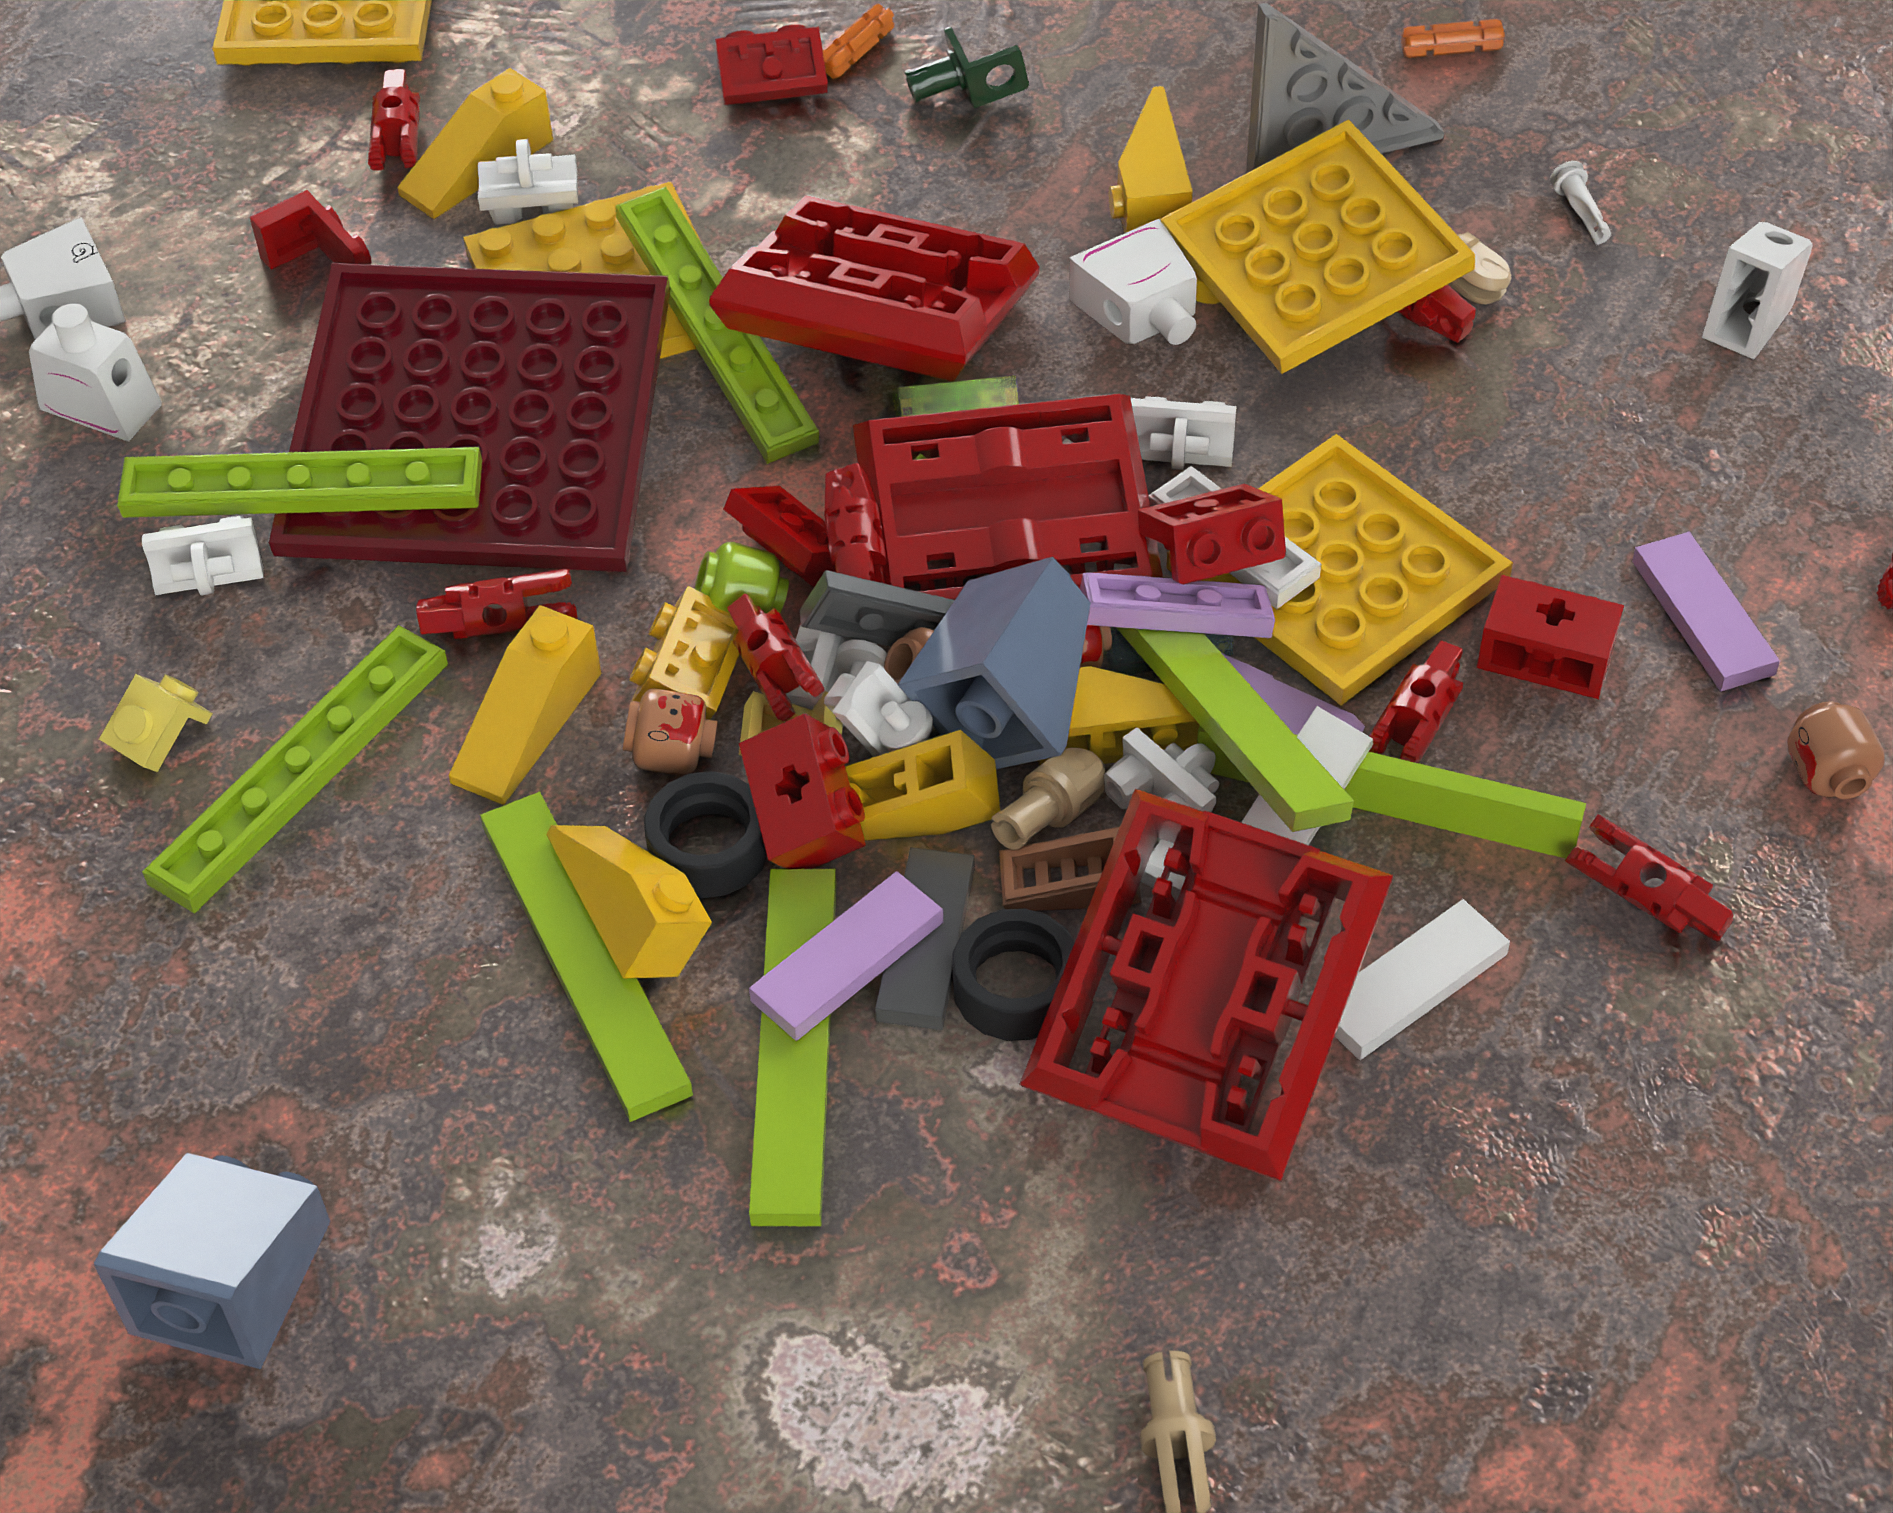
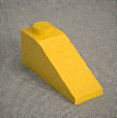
M509 68L471 92L397 187L399 196L432 219H436L479 190L478 162L496 161L498 157L516 156V140L528 139L531 155L552 142L554 139L546 90L512 68Z
M1164 86L1152 88L1119 159L1117 185L1109 186L1112 219H1121L1124 234L1157 219H1162L1192 203L1193 191Z
M541 605L536 609L509 644L448 775L450 784L505 805L602 674L593 625Z
M1092 666L1080 667L1065 749H1086L1097 755L1104 764L1116 763L1123 757V737L1137 727L1162 750H1165L1170 744L1176 743L1185 751L1192 745L1197 744L1200 725L1165 684ZM1049 758L1038 760V765L1040 766Z
M962 730L845 766L850 786L856 791L863 804L865 819L860 824L865 840L946 834L992 820V817L1000 811L995 759Z
M551 825L546 835L622 978L678 977L712 924L710 917L686 875L606 826Z

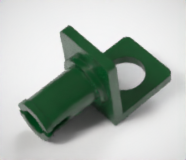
M951 26L944 29L949 49L947 50L946 57L904 71L915 103L958 86L960 90H965L975 109L1026 90L1029 87L1024 59L1019 46L1014 45L969 62ZM999 65H1010L1013 67V74L1007 82L996 86L986 83L987 75L993 68Z

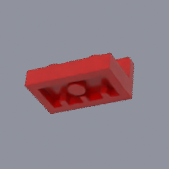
M792 24L781 27L775 32L758 34L741 30L732 32L724 38L715 39L716 60L720 73L724 105L828 93L819 26L806 28L803 25Z
M1245 483L1138 510L1140 534L1164 544V548L1170 550L1172 579L1182 585L1283 559L1286 555L1282 499Z
M780 485L731 489L723 510L743 525L742 530L747 536L754 539L767 551L775 554L777 559L787 568L794 571L812 587L816 586L825 570L833 572L826 525L821 517Z

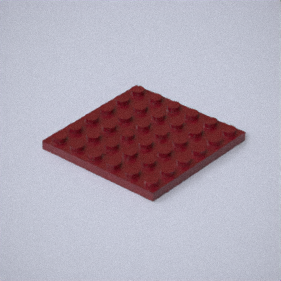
M332 263L289 452L479 447L482 457L478 508L275 513L268 542L273 556L627 572L670 297L668 276Z

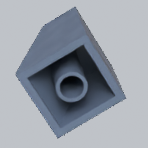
M1054 557L969 580L904 674L898 686L911 701H918L928 709L933 718L932 725L941 736L962 730L995 759L996 769L1061 756L1067 746L1091 602L1073 582L1070 574L1060 566Z
M186 1153L102 1248L94 1262V1266L128 1334L261 1369L330 1224V1219L318 1186L301 1175L292 1172H280L278 1175L250 1169L241 1161L229 1156L218 1155L210 1159Z

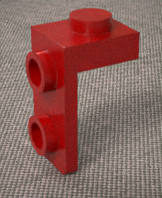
M308 190L250 217L260 258L271 270L318 247L333 263H372L369 250L361 237L357 234L351 236L343 228L335 210L330 205L323 207Z

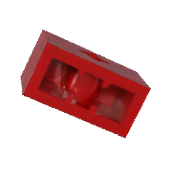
M1501 575L1483 629L1477 668L1599 699L1615 647L1624 605L1542 585L1533 581Z
M803 713L739 743L768 861L786 869H814L866 846L860 824L865 819V812L858 794L850 786L845 764L849 761V752L843 737L837 729L829 727Z

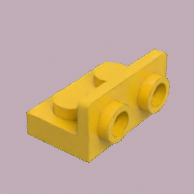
M690 586L686 587L675 606L664 602L648 634L657 639L654 649L652 651L646 647L644 648L629 677V681L638 685L632 701L641 702L644 693L649 689L655 688L697 695L705 701V719L710 720L718 709L739 656V652L733 643L738 629L730 613L716 608L709 596Z

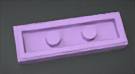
M1690 531L1635 547L1633 564L1720 692L1776 675L1780 660Z
M1091 572L1083 573L1080 590L1091 602L1087 625L1262 638L1272 637L1275 617L1264 585L1195 581L1182 585L1175 582L1172 578Z
M896 871L749 987L750 1000L797 1041L943 923V909Z

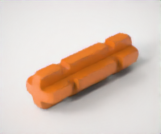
M880 4L873 5L862 17H859L843 31L833 43H830L823 49L826 73L832 79L839 78L851 67L850 65H854L880 41L879 39L884 38L894 28L895 24L892 20L894 13L890 8L885 9Z
M1498 19L1479 20V26H1473V21L1431 24L1430 30H1425V25L1407 26L1402 30L1401 47L1404 56L1408 58L1426 57V51H1432V56L1475 52V47H1480L1481 52L1496 51L1503 47L1504 28L1501 20Z

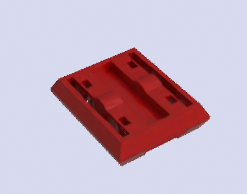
M805 195L785 214L776 230H773L757 247H751L729 268L709 297V306L727 329L954 382L1024 296L1039 275L1040 266L1025 243Z
M1111 394L868 420L853 425L857 463L868 475L880 512L882 536L887 559L884 572L886 584L906 588L919 584L918 592L955 600L964 587L963 580L968 575L985 574L986 576L1049 557H1054L1060 565H1069V574L1079 589L1082 575L1086 573L1084 563L1096 562L1097 572L1091 573L1163 578L1157 541L1140 534L1138 510L1150 507L1130 395ZM1067 438L1073 443L1063 444V441ZM919 454L927 458L915 460ZM1099 543V551L1081 553V544ZM931 560H949V568L928 570L927 562ZM1114 564L1131 565V568L1114 570ZM947 578V588L935 590L934 580L932 579Z
M1135 789L1019 1085L1282 1182L1393 881V875L1323 852L1319 848ZM1157 838L1174 843L1172 848H1168L1163 863L1165 867L1161 878H1157L1153 887V898L1146 917L1133 913L1123 940L1118 939L1117 936L1128 908L1132 905ZM1171 872L1186 877L1177 901L1174 900L1171 894L1173 883L1168 880ZM1339 899L1345 901L1339 916L1341 931L1332 936L1324 956V964L1309 1004L1298 1002L1334 901ZM1303 917L1319 922L1310 948L1306 942L1308 929L1300 925ZM1110 954H1112L1116 958L1110 971V976L1118 989L1111 1007L1107 1006L1102 1020L1103 1028L1099 1037L1096 1036L1090 1050L1092 1056L1084 1074L1068 1067L1094 1003L1093 998ZM1294 1018L1302 1021L1290 1056L1289 1058L1287 1057L1279 1077L1281 1086L1280 1096L1271 1100L1258 1137L1248 1133L1280 1046ZM1110 1028L1126 1033L1120 1049H1117L1113 1056L1110 1054L1111 1042L1106 1040ZM1243 1076L1260 1081L1250 1108L1245 1102L1247 1090L1239 1088Z

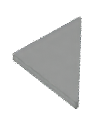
M1268 3L1258 4L1246 173L1348 119L1380 153L1444 138V131L1432 117Z

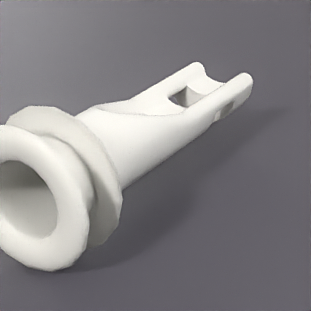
M1578 161L1565 162L1552 172L1550 182L1557 194L1566 195L1570 205L1583 220L1595 244H1602L1610 238L1611 231L1607 223L1602 221V214L1585 185L1588 179L1587 171L1583 169V165ZM1598 225L1599 229L1595 232L1593 228Z

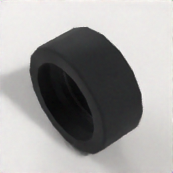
M714 771L687 774L667 783L651 799L644 815L647 851L683 872L699 898L730 894L747 886L763 870L767 853L749 784L736 776ZM718 814L727 816L745 826V835L734 846L715 854H690L680 851L669 843V835L682 822L700 815Z
M1025 908L1000 909L975 920L961 933L952 953L954 1001L964 1019L981 1033L1005 1041L1033 1040L1038 1038L1075 943L1068 930L1049 915ZM1024 951L1040 956L1054 966L1056 978L1043 992L1027 998H1006L993 994L977 982L976 970L988 958L1003 952Z

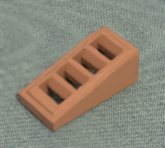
M1120 827L1025 845L1018 850H1000L1004 908H1025L1032 911L1088 908ZM1078 866H1088L1089 875L1078 877ZM1061 867L1062 880L1052 882L1051 868ZM1035 868L1036 886L1025 888L1024 869ZM1140 884L1132 904L1142 903Z

